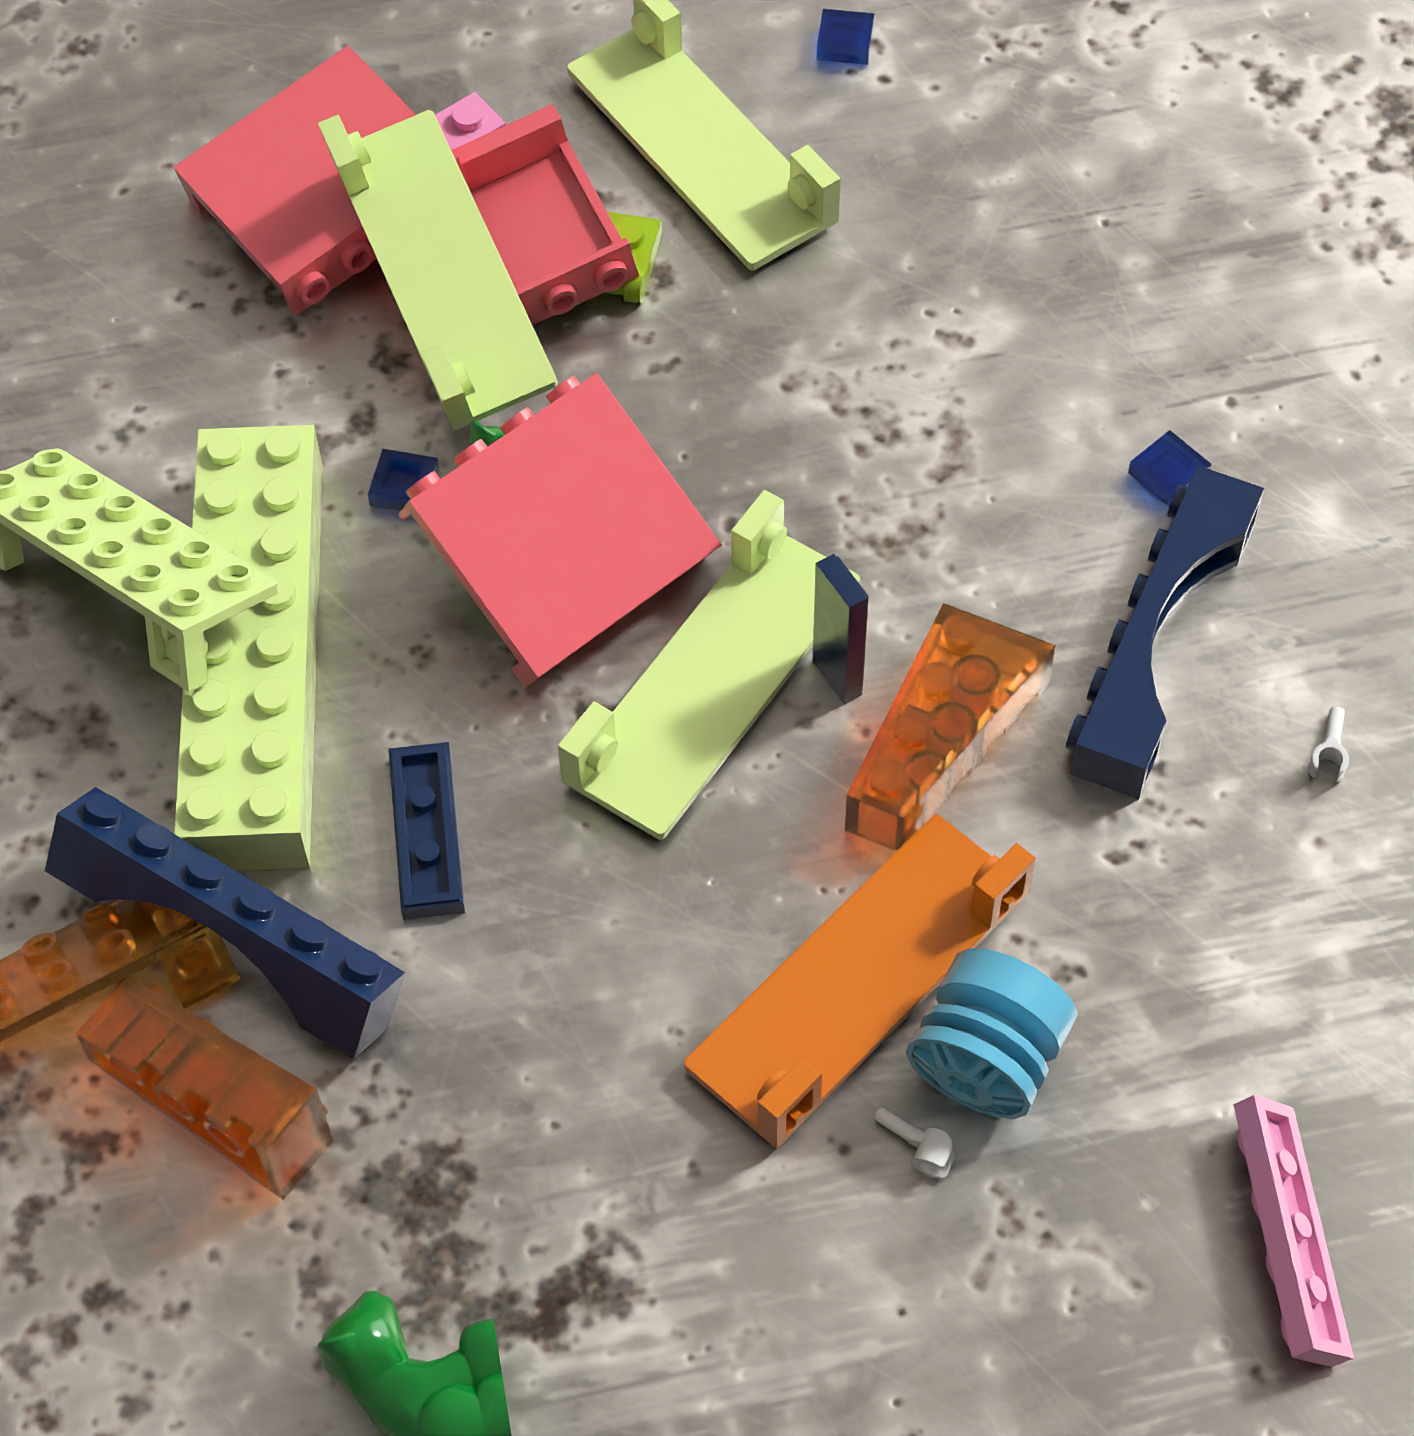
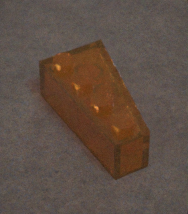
M943 603L846 795L845 831L897 851L937 813L949 799L950 791L965 774L970 775L983 760L985 751L1002 732L1006 734L1020 718V712L1034 696L1038 697L1049 685L1056 645Z
M127 976L76 1032L89 1061L282 1200L287 1197L333 1142L326 1119L328 1111L321 1103L318 1090L224 1034L209 1021L203 1018L199 1019L184 1010L169 993L155 984H151L147 988Z

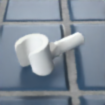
M1340 707L1330 708L1323 743L1315 748L1311 757L1308 773L1313 778H1315L1319 761L1323 759L1331 760L1337 765L1338 774L1336 782H1340L1343 779L1348 767L1349 755L1340 741L1345 713L1344 709Z
M881 1106L875 1113L874 1120L918 1148L912 1160L913 1166L931 1178L945 1179L955 1159L949 1135L937 1128H928L924 1131Z

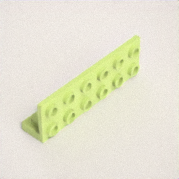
M633 0L632 30L568 64V75L749 270H756L839 222L841 178L808 144L791 153L789 163L682 51L681 13L669 0Z
M426 110L361 138L358 131L347 134L339 114L319 122V128L332 160L453 430L455 431L469 425L470 421L481 420L555 388L558 384L556 375L434 112Z
M60 448L43 450L35 454L30 460L0 471V568L7 571L24 563L21 538H24L144 615L150 667L188 692L208 682L206 663L208 645L203 631L278 593L277 580Z
M763 490L731 530L732 564L615 710L612 712L593 701L558 744L561 779L564 784L659 840L664 839L813 647L815 564L826 557L787 536V528L784 526V500L766 490ZM849 570L860 584V576Z

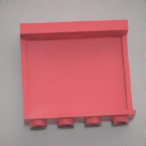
M348 45L173 167L189 200L200 212L206 209L282 292L294 316H297L309 306L323 300L330 291L355 273L365 270L376 259L332 160L318 123L339 114L347 134L358 131L361 138L416 115ZM452 151L454 158L469 188L459 157Z
M553 104L452 150L459 157L473 199L532 325L554 315L564 314L582 302L604 292L614 291L622 287L626 282L639 277L630 243L627 238L622 239L572 149L562 120Z
M597 372L582 383H579L575 376L562 382L546 395L551 404L535 415L527 407L511 417L500 427L504 436L487 447L484 441L480 439L467 447L453 459L458 467L440 479L437 473L433 471L420 479L406 491L411 500L408 501L398 514L403 522L413 516L519 663L511 668V670L524 688L722 546Z

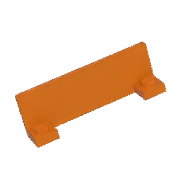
M933 815L684 1060L685 1071L773 1147L778 1149L939 986L956 954L968 948H976L1030 893L1036 857L1017 842L1001 858H998L996 855L991 856L943 817Z

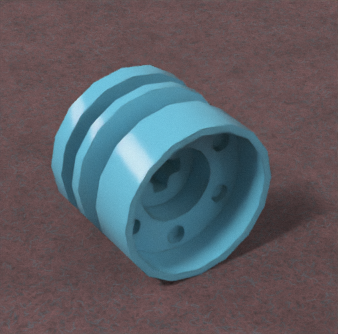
M968 948L956 954L938 988L936 995L938 1004L927 1008L922 1017L920 1028L915 1030L908 1043L906 1056L912 1068L928 1084L948 1098L993 1117L1017 1119L1028 1114L1037 1095V1089L1042 1087L1049 1071L1045 1062L1057 1058L1078 1013L1067 993L1055 981L1037 968L1013 956L990 949Z

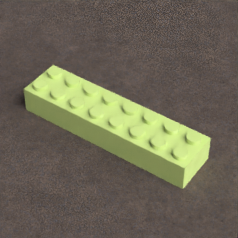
M314 425L198 429L192 529L277 580L278 593L203 631L208 645V652L206 654L208 682L190 692L183 689L174 834L210 856L219 859L235 871L310 868L323 464Z

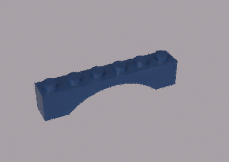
M1197 465L1189 486L1178 484L1167 513V517L1174 519L1169 531L1161 528L1158 529L1147 561L1154 563L1149 576L1139 573L1128 601V607L1134 609L1129 622L1119 619L1110 639L1107 653L1114 655L1109 669L1098 666L1090 684L1087 700L1094 702L1088 717L1077 714L1070 729L1065 748L1074 751L1070 775L1138 800L1140 799L1160 751L1167 721L1156 695L1151 667L1154 640L1167 617L1189 593L1212 577L1238 565L1257 520L1264 492L1263 487Z
M94 787L57 813L45 866V872L94 902L115 899L148 902L175 910L207 926L234 945L265 975L285 1000L302 1029L353 1060L388 1029L405 972L97 787Z

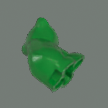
M365 1291L350 1308L328 1325L322 1334L321 1341L317 1347L319 1348V1357L324 1370L338 1385L357 1400L372 1423L387 1436H512L494 1318L478 1321L465 1327L459 1338V1350L431 1361L409 1358L400 1320L392 1298L382 1295L377 1291Z

